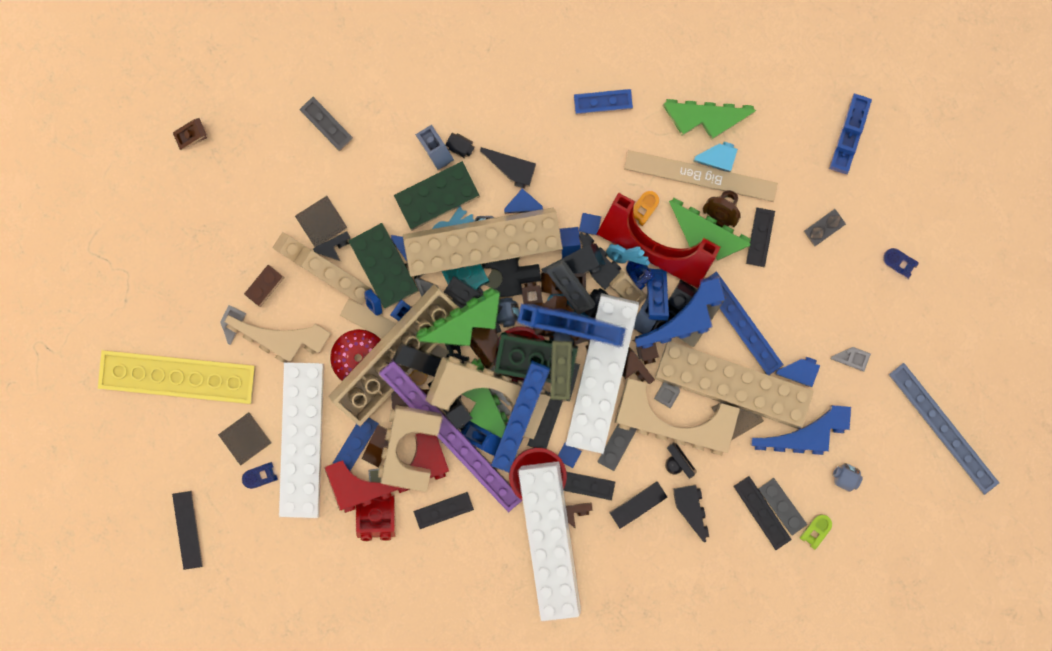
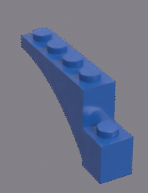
M719 275L700 280L701 285L692 299L671 320L650 332L635 336L637 347L648 348L658 341L661 344L672 341L671 338L677 336L680 339L691 336L690 333L698 331V334L708 332L709 328L712 327V322L707 305L717 306L725 300Z
M521 304L517 322L526 326L570 334L617 347H622L626 331L625 327L567 310L549 309L535 304Z
M830 405V409L811 424L780 436L751 438L750 445L755 446V450L766 451V447H774V451L785 452V448L793 449V453H804L805 450H812V454L824 455V451L829 452L830 428L833 429V433H844L845 430H850L851 407Z

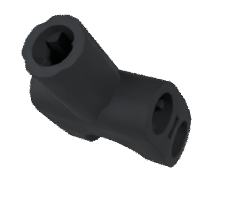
M518 257L482 264V269H496L502 274V283L498 288H495L500 292L499 297L521 295V284L541 281L539 264L519 267Z

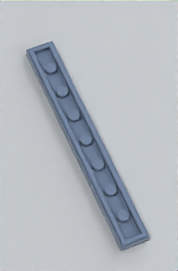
M902 363L888 374L980 491L985 495L997 486L999 481L906 364Z

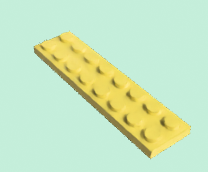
M102 350L98 389L251 404L255 366Z

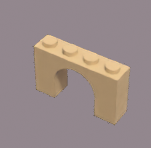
M396 405L395 410H391L389 421H392V427L387 429L385 439L389 440L388 447H384L382 459H385L384 466H380L378 477L381 478V484L427 492L431 474L430 469L410 466L402 462L396 453V446L404 435L411 432L438 436L442 420L441 413Z

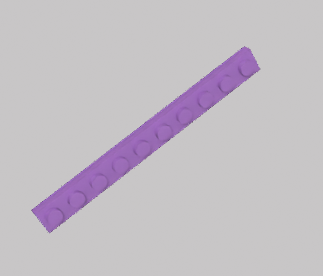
M392 360L379 372V375L410 408L442 414L439 435L437 437L508 513L522 501L515 495L510 484L491 466L487 459L459 429L455 428L438 407L426 401L427 395L396 362Z

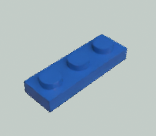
M631 89L574 94L575 114L633 109Z
M648 268V319L668 321L667 272L662 269Z
M368 418L361 426L356 424L333 464L344 461L347 469L351 471L379 423Z

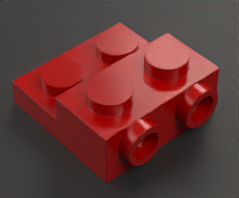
M394 495L383 500L380 497L374 498V503L363 506L362 503L356 505L357 538H361V541H371L372 538L380 537L382 541H389L391 537H396Z

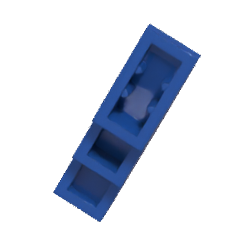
M853 94L829 169L846 175L849 173L872 99Z

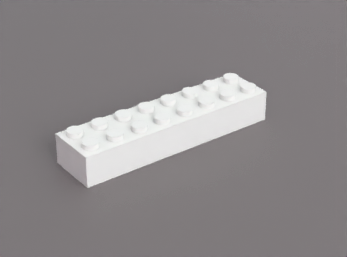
M601 293L595 319L625 327V336L622 347L590 339L566 439L567 446L601 454L604 453L639 307V302Z
M284 362L279 517L319 518L324 364Z
M559 462L521 466L518 471L541 621L579 617L581 606Z

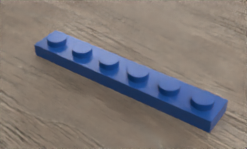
M716 271L715 273H713V274H712L711 276H709V277L717 276V275H719V274H718V272ZM720 277L726 299L719 309L766 375L772 374L784 364Z
M531 362L491 466L506 472L510 471L549 373V367Z

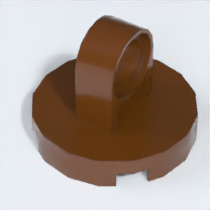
M727 190L720 197L708 198L703 206L704 214L707 213L711 218L717 220L716 224L722 228L724 225L735 227L741 218L740 211L736 207L738 195L734 191ZM731 197L734 202L732 203L724 198Z

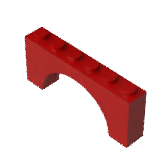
M618 192L597 235L616 245L622 246L626 250L640 247L644 251L643 256L648 257V261L651 264L698 288L700 280L704 279L715 260L720 246L705 238L699 244L685 249L671 248L657 243L648 237L636 223L633 213L635 201Z
M425 433L415 434L416 451L410 466L430 469V478L434 477L435 480L446 477L445 473L449 472L437 436ZM344 461L324 467L339 511L344 510L345 513L355 510V505L360 503L363 506L374 503V498L380 497L383 500L391 497V492L396 490L399 493L410 490L381 484V482L375 483L359 479L347 469Z

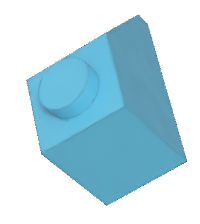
M723 142V145L718 144L695 156L693 162L731 172L738 149L734 148V145L731 143Z

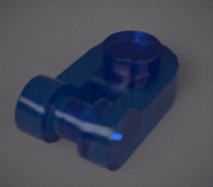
M896 248L887 250L883 255L884 263L906 279L911 277L912 270L917 268L919 262ZM902 261L908 263L904 269L900 267Z
M632 261L627 263L626 270L640 290L645 287L649 280L652 281L655 278V275L648 266Z
M272 462L246 471L242 475L243 485L253 489L278 480L277 475H274L272 470ZM265 470L267 478L262 479L260 472Z

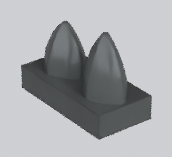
M834 209L803 232L815 247L846 225L837 210Z

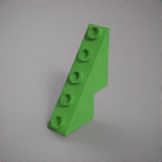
M666 99V102L663 104L664 109L682 136L702 124L711 140L756 112L754 106L751 105L735 108V104H723V107L716 106V103L704 102V105H697L696 101H685V104L677 103L678 100Z
M674 197L669 201L690 247L699 244L705 238L720 246L716 256L718 261L751 246V239L743 234L740 237L733 234L734 229L726 225L723 228L716 224L717 220L708 215L705 219L699 215L700 211L691 206L689 209L683 207V202Z
M493 288L487 289L483 292V296L478 299L473 298L463 308H456L451 311L450 316L445 319L440 318L436 320L433 326L428 329L423 328L416 333V338L422 342L470 346L472 327L495 329L500 292Z
M474 358L472 364L477 365V369L484 370L481 360ZM476 388L462 393L465 397L476 402L470 413L473 418L470 421L502 438L508 418L505 412H501L498 407L501 403L497 394L493 395L490 388Z

